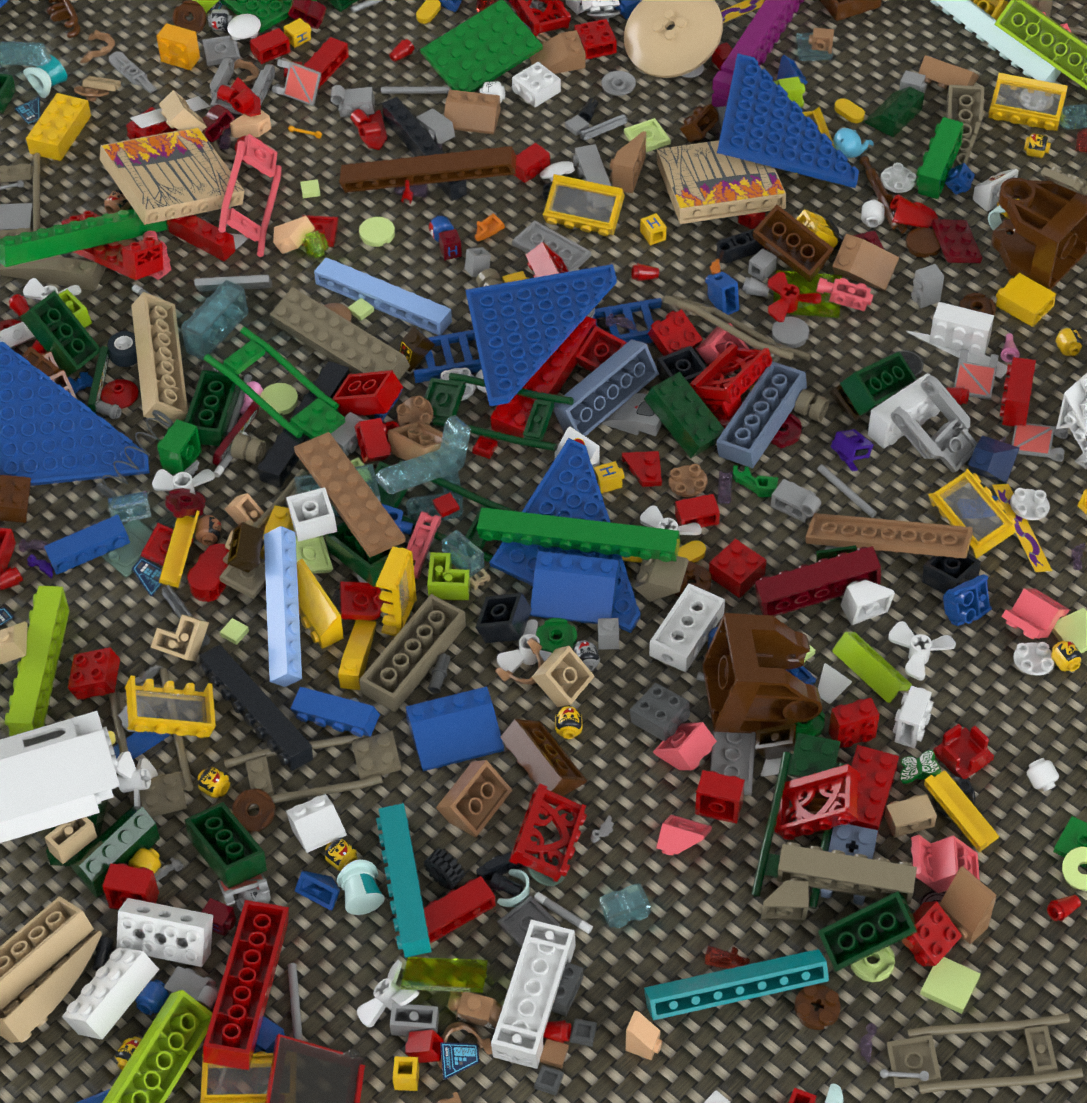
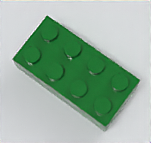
M943 117L941 123H937L935 128L936 135L931 137L929 142L930 149L928 152H925L923 166H919L917 171L918 179L916 186H918V194L939 200L948 172L952 168L962 144L963 122Z

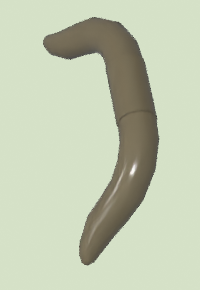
M217 141L210 142L221 159L235 160L236 155L223 153Z

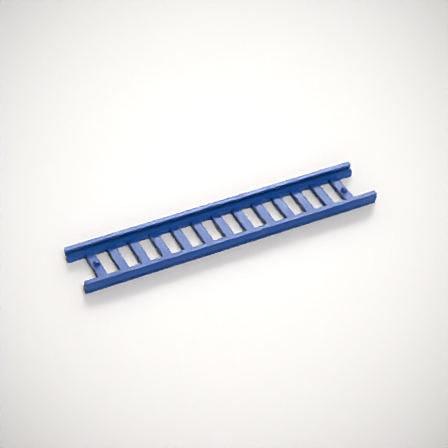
M661 298L598 308L595 309L593 319L605 317L610 334L627 343L631 339L643 343H651L653 341L648 332L654 321L650 309L661 308L662 300ZM632 312H642L647 330L637 331ZM614 315H624L629 330L628 334L619 335ZM474 330L428 337L435 346H442L446 365L435 366L432 350H430L425 356L428 368L413 370L415 383L430 381L431 378L440 379L443 371L454 368H468L471 374L478 373L482 369L480 359H472L468 340L475 339ZM460 342L465 362L454 363L449 344Z

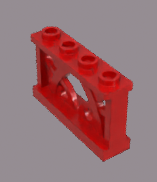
M508 0L521 21L535 37L539 33L569 28L571 15L560 0H538L547 4L544 12L530 8L532 0Z
M731 344L690 383V386L701 399L725 400L733 404L763 374L766 368L772 364L769 349L738 348L737 344ZM738 368L742 369L736 376L725 379L730 372Z
M846 764L785 782L775 832L786 840H793L795 837L811 835L813 832L829 830L835 826L848 825L850 822L857 821L859 817L857 815V792L860 772ZM820 792L824 797L828 798V801L814 815L809 813L804 807L813 800L816 793ZM845 799V808L837 809L840 806L843 807L838 801ZM794 813L790 819L792 822L789 823V816Z
M539 783L532 794L509 862L516 865L520 863L553 878L555 882H558L561 876L565 877L570 868V865L567 864L568 859L571 860L576 849L573 847V844L578 841L581 831L578 830L579 826L583 825L587 816L584 813L586 805H580L548 790L547 786ZM564 810L568 813H571L573 816V820H566L565 816H567L568 813H564L560 816L558 812ZM539 814H542L544 818L547 815L549 818L542 820L539 818ZM552 821L561 839L544 845V838L534 828V825L546 826ZM532 836L538 839L539 845H537V841L531 840ZM530 854H536V855H538V858H536V857H534V856H532V855H530ZM544 854H547L549 862H552V857H556L558 865L554 866L547 863L544 859Z

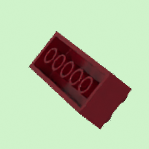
M873 546L861 547L851 553L845 552L831 559H821L815 564H804L795 570H784L772 577H762L755 581L756 598L762 615L778 616L844 596L847 586L854 581L867 580L880 585L881 566Z

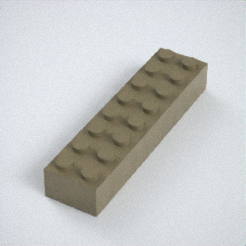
M294 287L289 290L269 314L276 326L335 363L349 367V371L353 374L393 370L399 380L410 367L405 355Z

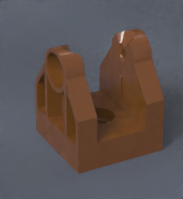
M1010 178L1002 183L999 193V205L1007 212L1010 219H1004L993 230L991 244L999 252L1010 275L1015 277L1018 273H1021L1051 290L1087 253V196H1083L1052 181Z
M723 614L702 663L714 732L757 733V730L790 725L796 722H806L814 719L822 712L823 706L818 688L804 683L787 671L788 669H795L804 665L806 654L810 652L809 641L805 634L792 630L780 620L770 615Z

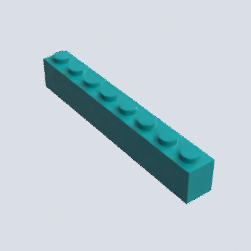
M404 803L378 808L380 817L376 818L378 831L382 830L383 832L379 834L381 847H385V850L382 851L384 864L388 863V867H384L386 879L391 880V884H387L389 896L394 897V901H390L392 914H397V918H394L393 922L395 932H400V935L396 936L398 949H403L405 958L432 952Z
M816 949L644 988L647 1009L652 1020L828 982L829 977L827 961L820 950Z

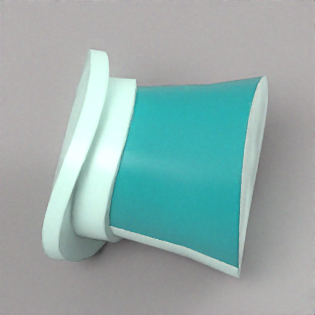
M47 54L36 68L28 67L23 71L27 80L42 98H46L49 95L51 87L67 81L68 78L62 64L51 54Z
M367 860L350 862L341 870L336 880L337 885L342 888V891H345V909L353 915L370 913L379 908L385 899L375 881L378 877L377 867Z

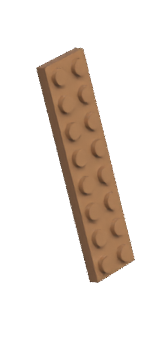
M330 432L294 446L296 455L319 487H325L329 501L369 557L405 542V536Z
M815 513L806 534V544L834 547L856 545L857 549L873 546L875 551L966 558L973 535V527Z

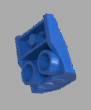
M987 575L977 576L953 589H949L943 595L945 614L953 625L959 627L964 623L969 624L992 610L989 603Z

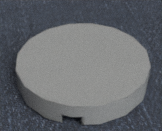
M785 317L784 322L776 321L772 327L773 340L776 343L791 348H798L804 345L809 337L808 325L805 321L796 317Z

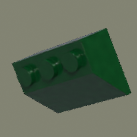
M912 87L893 92L865 120V124L894 138L922 110L924 93Z

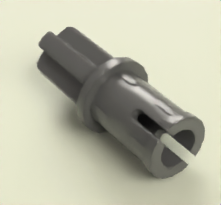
M445 653L438 656L435 668L431 671L432 677L428 690L432 693L438 694L441 692L444 678L448 675L446 671L450 662V656Z

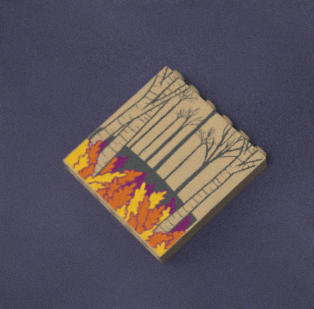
M199 127L104 144L100 148V161L144 225L214 211L222 207L231 171ZM237 180L229 207L243 205L245 190Z
M719 140L657 149V165L680 224L771 211L776 204L782 209H786V192L775 168L717 153Z

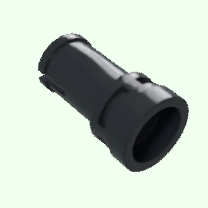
M589 98L585 107L579 112V116L587 122L591 121L594 110L598 106L596 99L591 103L593 98Z
M495 872L489 888L499 892L503 891L516 897L523 891L524 885L513 882L501 873Z
M100 937L95 948L96 955L93 970L97 971L107 963L114 945L112 938Z

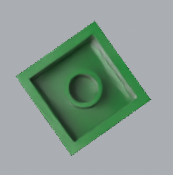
M176 419L174 424L168 428L167 434L157 445L162 469L172 475H176L177 473L184 472L195 462L202 452L197 426Z

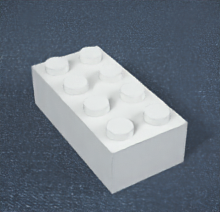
M925 374L871 410L868 436L883 449L893 445L899 438L904 436L890 416L897 407L900 406L901 409L905 410L920 426L929 418L939 414L940 410L921 387V382L930 374Z
M119 947L111 953L107 963L97 970L96 976L92 981L82 988L78 998L68 1005L67 1011L62 1017L78 1035L103 1039L158 972L159 968L143 951Z

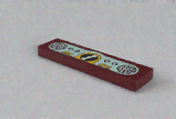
M255 401L251 403L214 452L212 460L214 465H219L230 450L235 436L245 432L258 415L260 406Z

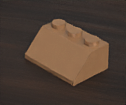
M926 55L918 74L926 75L925 82L930 84L932 81L937 82V86L947 89L949 85L974 86L979 78L978 74Z
M449 90L444 116L453 122L454 130L494 134L501 112L500 95Z
M421 421L388 430V442L391 445V453L423 470H430L432 467L440 465L454 443L453 437Z
M487 760L472 761L436 809L450 824L473 837H477L512 792V789Z

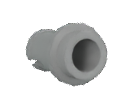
M99 401L96 405L97 412L108 415L111 419H118L121 415L122 410L116 404L111 405Z

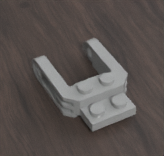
M224 58L210 83V92L212 94L210 107L212 108L214 105L219 104L231 113L243 115L236 111L231 104L217 98L219 87L227 85L234 72V60ZM265 65L251 89L261 99V104L274 80V65Z
M929 375L921 382V387L948 419V423L944 424L930 438L914 418L912 419L900 406L890 416L892 421L924 459H941L950 471L954 473L972 456L977 442L968 432L970 417L941 382L934 376Z

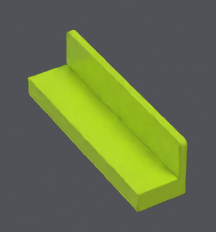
M845 632L832 649V652L887 703H891L899 691H908L912 686L903 675L856 632Z

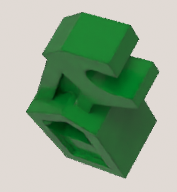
M733 466V479L736 483L738 482L756 493L757 497H772L773 492L777 488L778 477L759 475L755 478L751 476L748 466H745V471L743 472L737 470L738 466Z

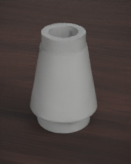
M746 277L742 291L748 295L767 297L770 288L753 277Z

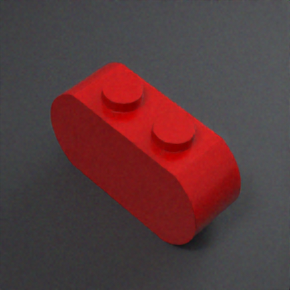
M225 544L208 546L205 552L200 554L195 566L190 568L187 578L190 592L195 599L202 602L214 601L219 598L227 585L220 581L221 574L228 567V564L223 561V558L229 552V549L225 548Z

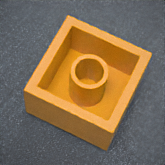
M166 23L156 35L161 62L191 70L200 59L195 31Z

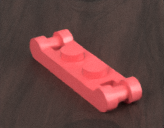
M423 511L420 513L406 548L412 551L416 579L420 577L422 566L437 528L441 523V516H431Z

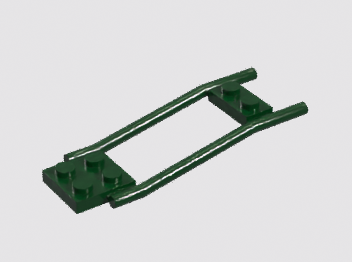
M450 373L449 380L431 378L424 398L430 402L433 408V417H436L433 419V425L522 446L557 451L558 445L556 443L544 442L543 438L555 406L554 402L572 405L574 402L572 397L522 388L516 395L537 399L534 401L523 433L524 437L522 438L454 421L466 389L465 384L469 383L485 387L484 379Z
M380 461L367 484L381 504L398 508L415 474L483 505L481 506L482 508L516 511L404 461H399L398 468ZM481 508L465 535L463 543L438 531L435 533L434 539L462 552H467L487 562H490L493 558V555L481 551L487 542L479 538L477 532ZM406 516L402 517V521L413 523L412 528H415L416 521Z
M798 733L794 753L783 752L751 893L752 896L760 897L764 875L778 878L780 855L769 854L787 775L801 778L846 765L844 763H836L840 741ZM833 827L829 830H824L820 846L823 851H829ZM812 887L809 908L817 909L821 889Z

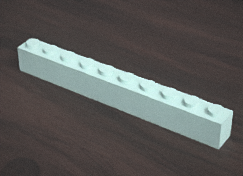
M971 0L930 1L937 7L939 5L943 7L942 11L950 16L952 14L954 16L953 20L957 23L965 24L964 28L971 33L975 32L977 34L976 38L982 42L987 41L989 48L994 51H1000L999 55L1005 60L1009 58L1012 61L1010 64L1015 68H1022L1024 70L1022 73L1027 77L1054 83L1061 74V71L995 26L994 24L997 20Z

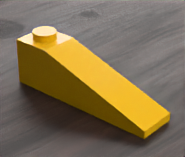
M356 620L338 672L340 688L361 690L359 679L366 670L376 629V621Z

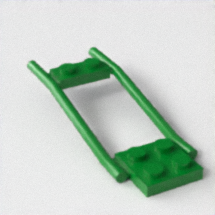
M243 327L240 333L250 339V341L226 358L223 364L209 354L204 356V360L228 377L284 429L297 438H300L302 434H305L310 439L327 432L331 434L345 423V417L336 411L339 406L337 402L324 394L278 351L246 327ZM265 352L270 354L318 397L291 418L290 422L237 376L264 356Z

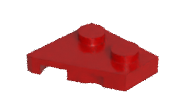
M659 451L622 453V461L628 464L631 473L637 477V481L642 487L662 486Z

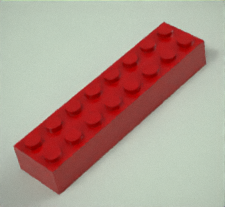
M586 316L523 388L557 395L578 363L576 355L596 326V319ZM515 395L509 403L498 405L490 417L491 429L523 438L534 401L537 399Z
M245 900L204 1041L203 1063L244 1070L250 1069L288 927L289 907Z

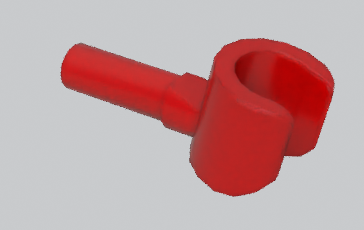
M405 180V191H403L401 202L404 203V200L407 199L411 204L413 192L410 191V181Z

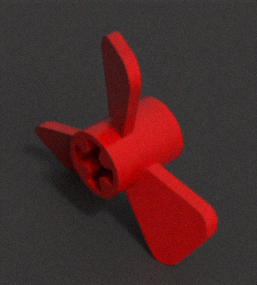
M779 272L768 280V288L780 295V300L768 306V314L778 322H784L787 313H793L797 310L798 301L813 304L821 303V294L819 293L799 294L797 286L788 284L784 272Z

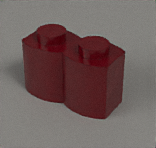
M293 0L288 15L295 20L301 18L311 28L318 29L327 8L316 1Z
M219 104L214 105L207 115L202 117L207 126L202 133L209 142H214L221 136L223 130L230 127V123L235 118L228 109Z

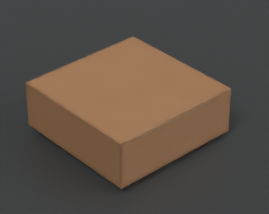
M546 1039L540 1063L562 1069L569 1045Z

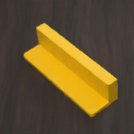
M197 510L195 518L190 516L177 518L159 583L176 588L179 587L200 511Z
M942 771L935 777L930 775L925 779L924 786L978 852H981L999 838L996 831L946 771Z

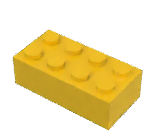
M56 93L26 137L29 153L33 155L39 153L41 157L61 161L91 117L88 100Z

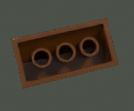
M777 204L753 231V239L808 282H811L819 273L834 250L833 247Z
M514 719L500 737L504 741L505 747L517 758V763L524 767L528 777L537 785L541 783L547 786L548 790L564 796L587 782L586 778L541 721Z

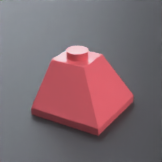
M670 815L662 823L656 848L661 849V852L667 855L679 854L704 840L711 832L712 826Z

